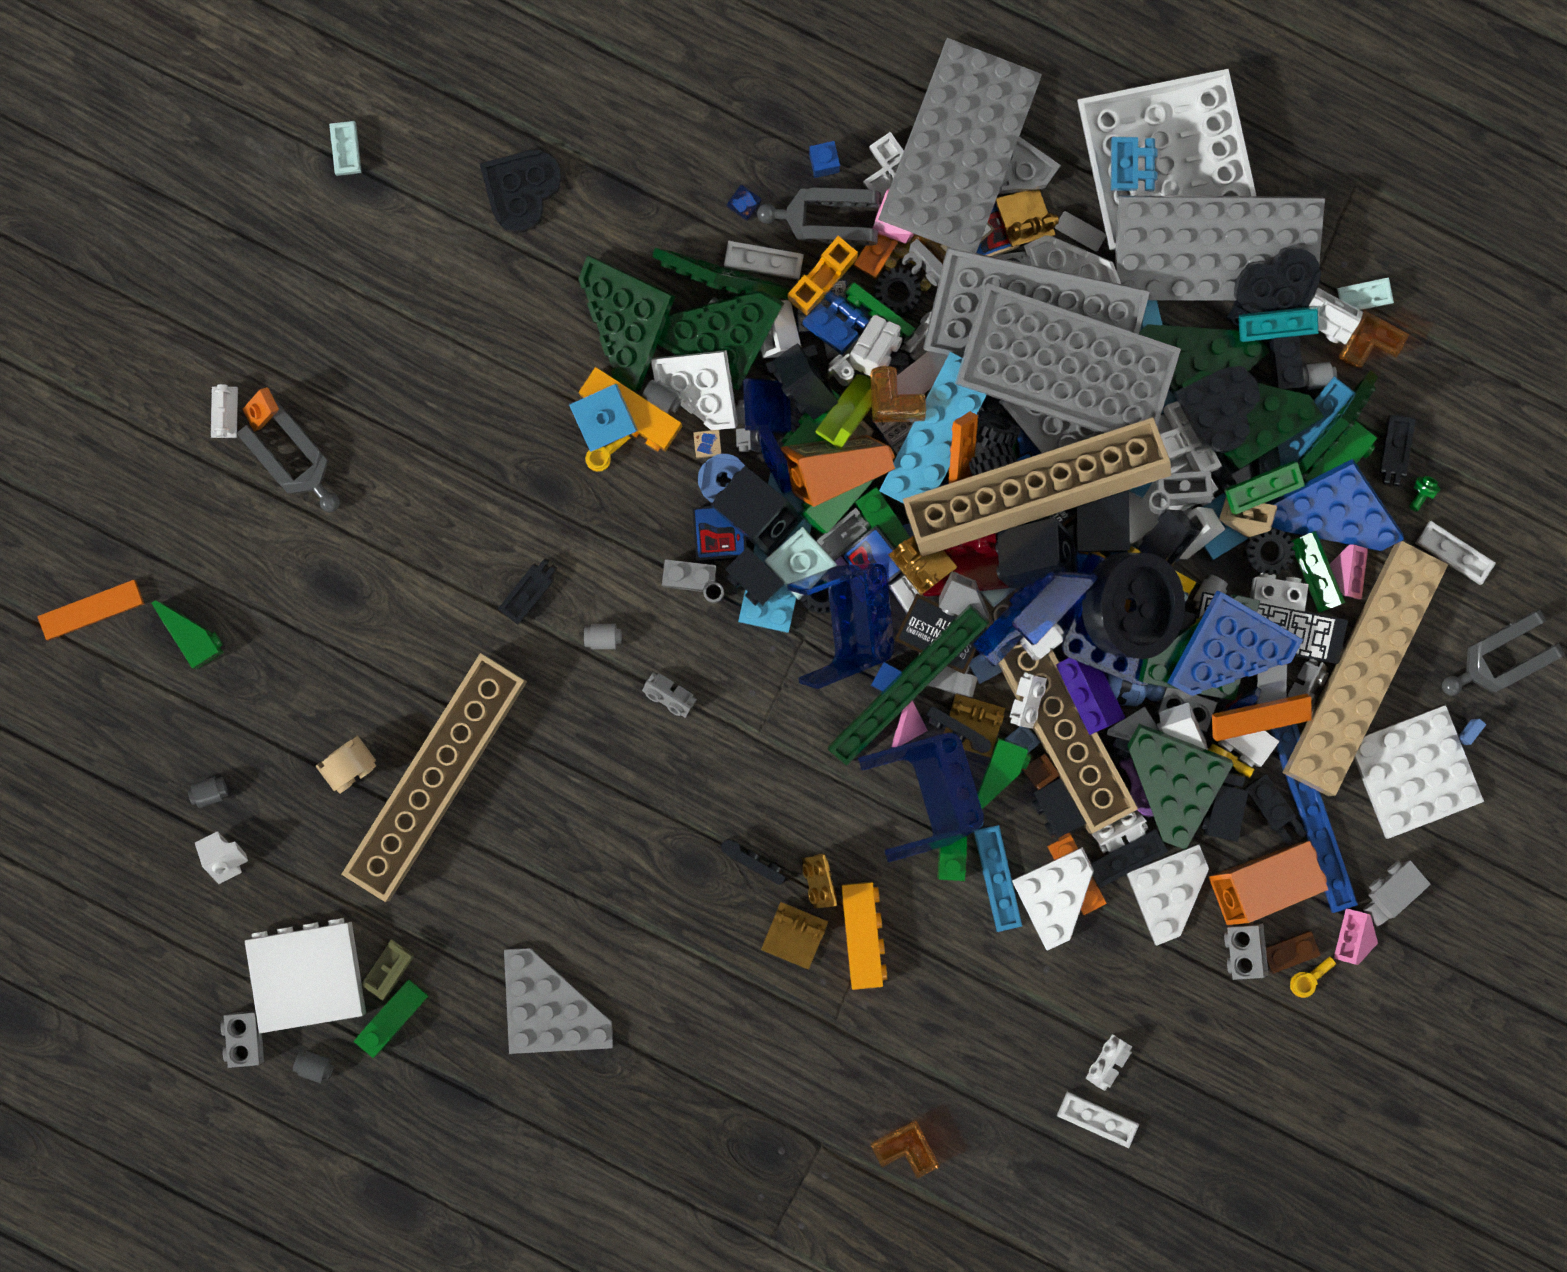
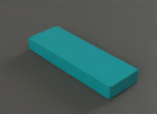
M1314 306L1239 315L1240 341L1246 342L1319 334L1318 308Z

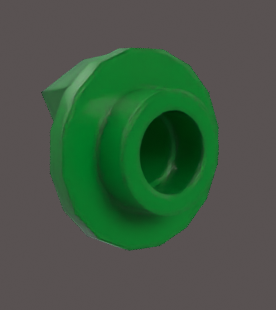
M1430 476L1417 478L1414 489L1419 492L1409 505L1410 509L1418 512L1427 497L1433 499L1440 492L1437 480Z

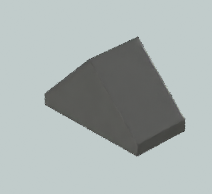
M1143 707L1108 729L1107 735L1130 741L1139 723L1157 731L1160 730L1146 708Z

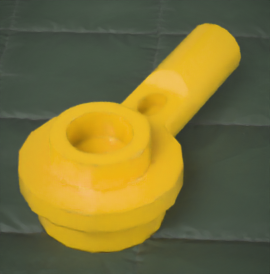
M627 435L607 444L605 447L598 448L592 452L589 450L585 457L586 464L591 470L596 472L606 470L611 462V454L631 437Z
M1213 743L1208 748L1211 752L1232 759L1233 767H1235L1237 772L1244 774L1248 778L1253 774L1255 769L1239 761L1232 753Z
M1328 957L1310 973L1298 972L1294 974L1290 981L1292 993L1301 998L1311 996L1315 992L1316 985L1318 984L1317 980L1336 965L1335 961Z

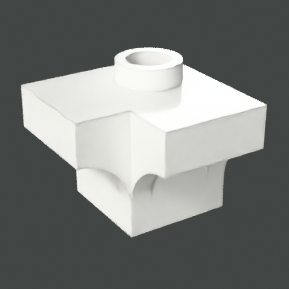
M217 831L195 842L202 867L218 884L242 873L240 865L247 862L248 859L246 853L235 841L228 843Z

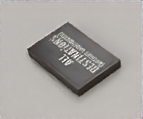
M917 593L894 640L921 653L958 615L951 616L942 611V608H939V603ZM987 627L948 667L965 674Z

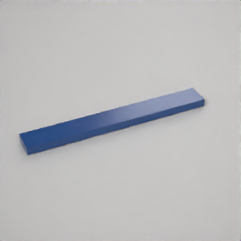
M1297 724L1270 729L1271 735L1279 741L1276 750L1283 770L1300 738ZM1285 774L1299 818L1306 832L1307 841H1310L1311 845L1315 848L1318 864L1326 876L1328 890L1325 891L1331 912L1335 913L1358 905L1320 792Z

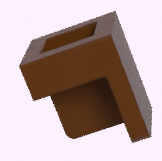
M1045 754L1030 762L1026 770L1022 769L1036 790L1041 789L1060 775Z

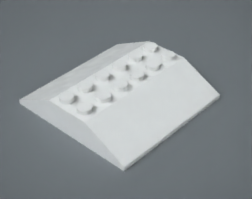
M1229 69L1077 100L1110 250H1116L1119 196H1256ZM1112 137H1138L1139 148H1145L1146 138L1155 139V148L1158 149V157L1155 158V171L1158 172V180L1155 181V191H1145L1144 181H1138L1137 191H1111ZM1138 158V171H1145L1144 158Z

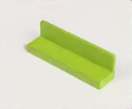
M887 370L882 371L876 381L865 375H856L839 398V403L833 406L819 425L816 433L839 449H842L881 395L893 374Z

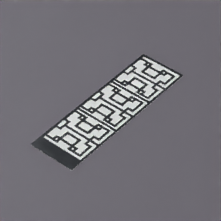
M1202 592L1196 619L1205 613L1214 596L1213 593ZM1260 603L1257 613L1303 639L1295 656L1335 664L1339 663L1348 620Z

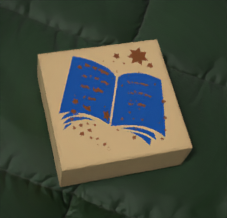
M719 430L693 432L696 459L722 454Z

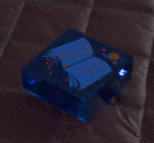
M740 185L726 204V207L748 221L762 199L743 185Z

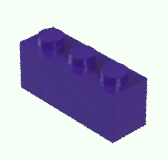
M1092 648L1056 664L1089 735L1126 719Z

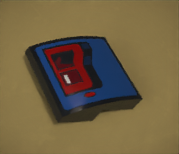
M713 506L692 508L696 563L735 560L747 548L746 537L724 519Z
M879 525L872 528L841 554V557L872 596L901 573V570L888 556L889 553L896 549V546Z

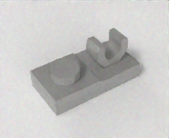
M916 239L911 243L909 253L904 256L902 263L905 265L908 261H914L916 266L912 268V274L918 273L922 267L925 270L927 279L934 286H937L943 264Z

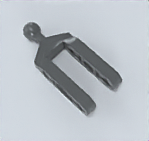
M839 188L800 189L787 209H776L772 204H763L757 211V217L759 221L766 224L772 223L775 219H786L798 241L831 244L839 236L849 245H877L878 230L805 226L807 205L877 208L881 204V192L876 190Z
M275 400L279 411L273 418L313 463L310 468L294 480L248 425H245L238 431L237 435L288 494L314 491L320 498V507L323 511L328 513L336 511L339 508L340 499L336 494L328 493L321 485L329 461L284 407Z
M1538 609L1469 646L1467 650L1466 673L1458 677H1446L1442 682V689L1447 695L1455 696L1461 692L1462 686L1473 681L1490 692L1495 693L1560 659L1565 653L1561 645L1557 643L1493 677L1482 656L1547 621L1541 609Z

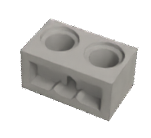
M1165 687L1164 696L1159 700L1154 714L1159 715V712L1167 710L1166 705L1170 699H1175L1179 705L1189 702L1192 710L1198 708L1202 711L1203 718L1198 724L1202 732H1207L1217 702L1198 695L1191 696L1178 689Z
M1263 923L1232 925L1228 927V932L1224 934L1226 948L1229 947L1230 949L1227 968L1228 972L1232 973L1233 980L1264 978L1268 976ZM1240 932H1245L1249 935L1250 942L1248 945L1240 943L1238 939ZM1243 958H1248L1252 962L1253 967L1251 971H1246L1242 968L1241 961Z
M256 1011L224 1015V1020H221V1034L226 1039V1046H223V1060L227 1062L228 1068L254 1066L264 1063L262 1033H259ZM237 1019L244 1021L246 1024L244 1033L236 1030L235 1022ZM238 1046H244L248 1050L246 1059L238 1056Z

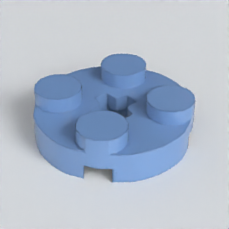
M717 454L708 459L701 466L698 474V485L703 496L712 503L715 496L725 489V487L720 486V482L716 481V478L721 477L722 473H727V478L732 480L734 474L745 465L737 457L730 454Z

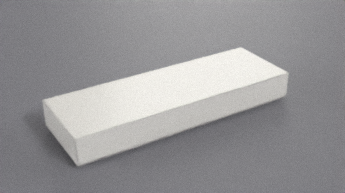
M728 241L724 267L799 281L804 254Z
M1432 521L1428 522L1416 541L1417 545L1479 585L1484 583L1496 564Z
M1070 1092L1066 1093L1057 1113L1058 1117L1127 1148L1130 1147L1139 1127L1138 1123Z

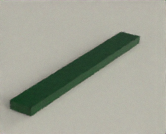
M969 604L828 746V750L847 766L989 625V620Z

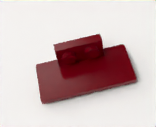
M995 533L944 549L957 566L953 572L975 580L980 591L1009 588L997 576L996 567L999 565V556L995 547ZM951 573L923 593V596L940 595Z

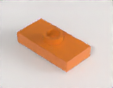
M266 387L260 389L242 410L255 432L262 429L279 411V408L269 388Z

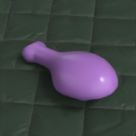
M1133 759L1121 760L1119 764L1126 771L1130 779V795L1138 808L1137 811L1144 816L1153 817L1139 775L1134 767Z

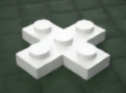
M891 132L869 146L870 151L883 168L863 181L867 190L881 192V201L886 190L891 187L904 152Z
M1178 401L1166 405L1163 408V412L1173 430L1160 434L1169 459L1172 460L1186 455L1194 472H1213L1218 470L1222 465L1215 451L1211 448H1205L1199 441Z

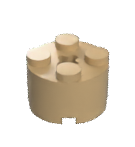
M357 735L331 753L324 761L319 762L316 768L333 791L337 790L340 794L355 782V776L358 775L361 779L376 767L374 763L376 759Z

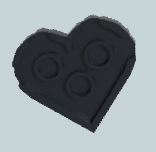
M528 150L479 163L492 213L497 223L505 231L513 233L526 232L538 225L542 220L543 201L551 198L560 189L561 170L556 159L541 150Z
M1284 247L1271 263H1248L1236 279L1234 297L1250 313L1308 307L1321 277L1319 262L1316 260L1315 255L1304 248Z
M1242 366L1221 369L1174 393L1199 441L1205 448H1211L1221 453L1232 452L1243 444L1250 433L1246 415L1254 409L1260 400L1257 381Z

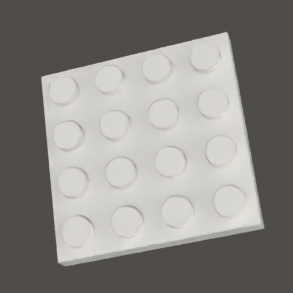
M1446 705L1365 735L1354 757L1386 839L1484 802Z

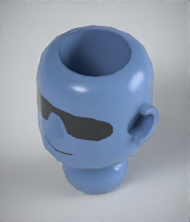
M1124 661L1123 664L1109 663L1103 668L1106 679L1118 703L1122 706H1138L1144 701L1145 697L1150 701H1159L1164 696L1165 687L1139 681L1141 667L1131 661Z

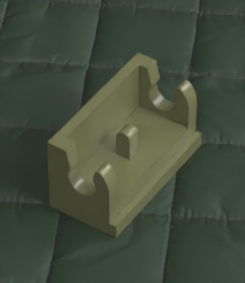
M391 939L362 982V986L381 1000L386 999L415 954Z

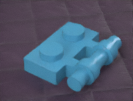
M1112 137L1111 191H1137L1138 181L1145 182V191H1155V181L1158 180V172L1155 171V158L1158 157V149L1155 148L1154 138H1146L1145 148H1139L1138 137ZM1138 158L1145 159V171H1138Z

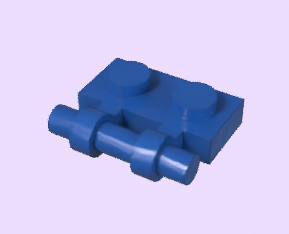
M829 291L825 296V300L831 305L827 309L819 303L803 320V326L839 354L843 355L859 338L858 332L853 328L858 324L861 328L865 329L870 321L864 317V313L858 308L854 309L847 304L843 296H837L832 291ZM839 311L849 317L846 322H843L836 316Z

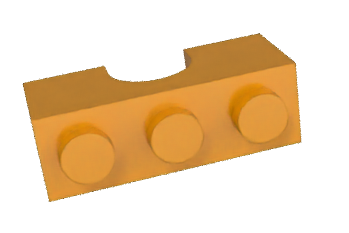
M837 236L823 252L821 259L807 276L804 275L788 293V301L808 316L857 260L858 252Z

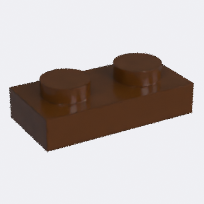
M1312 931L1304 932L1266 947L1267 965L1272 974L1321 956Z

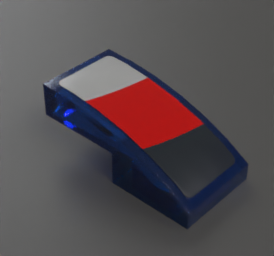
M1256 687L1236 697V700L1229 702L1220 712L1254 705L1262 690Z

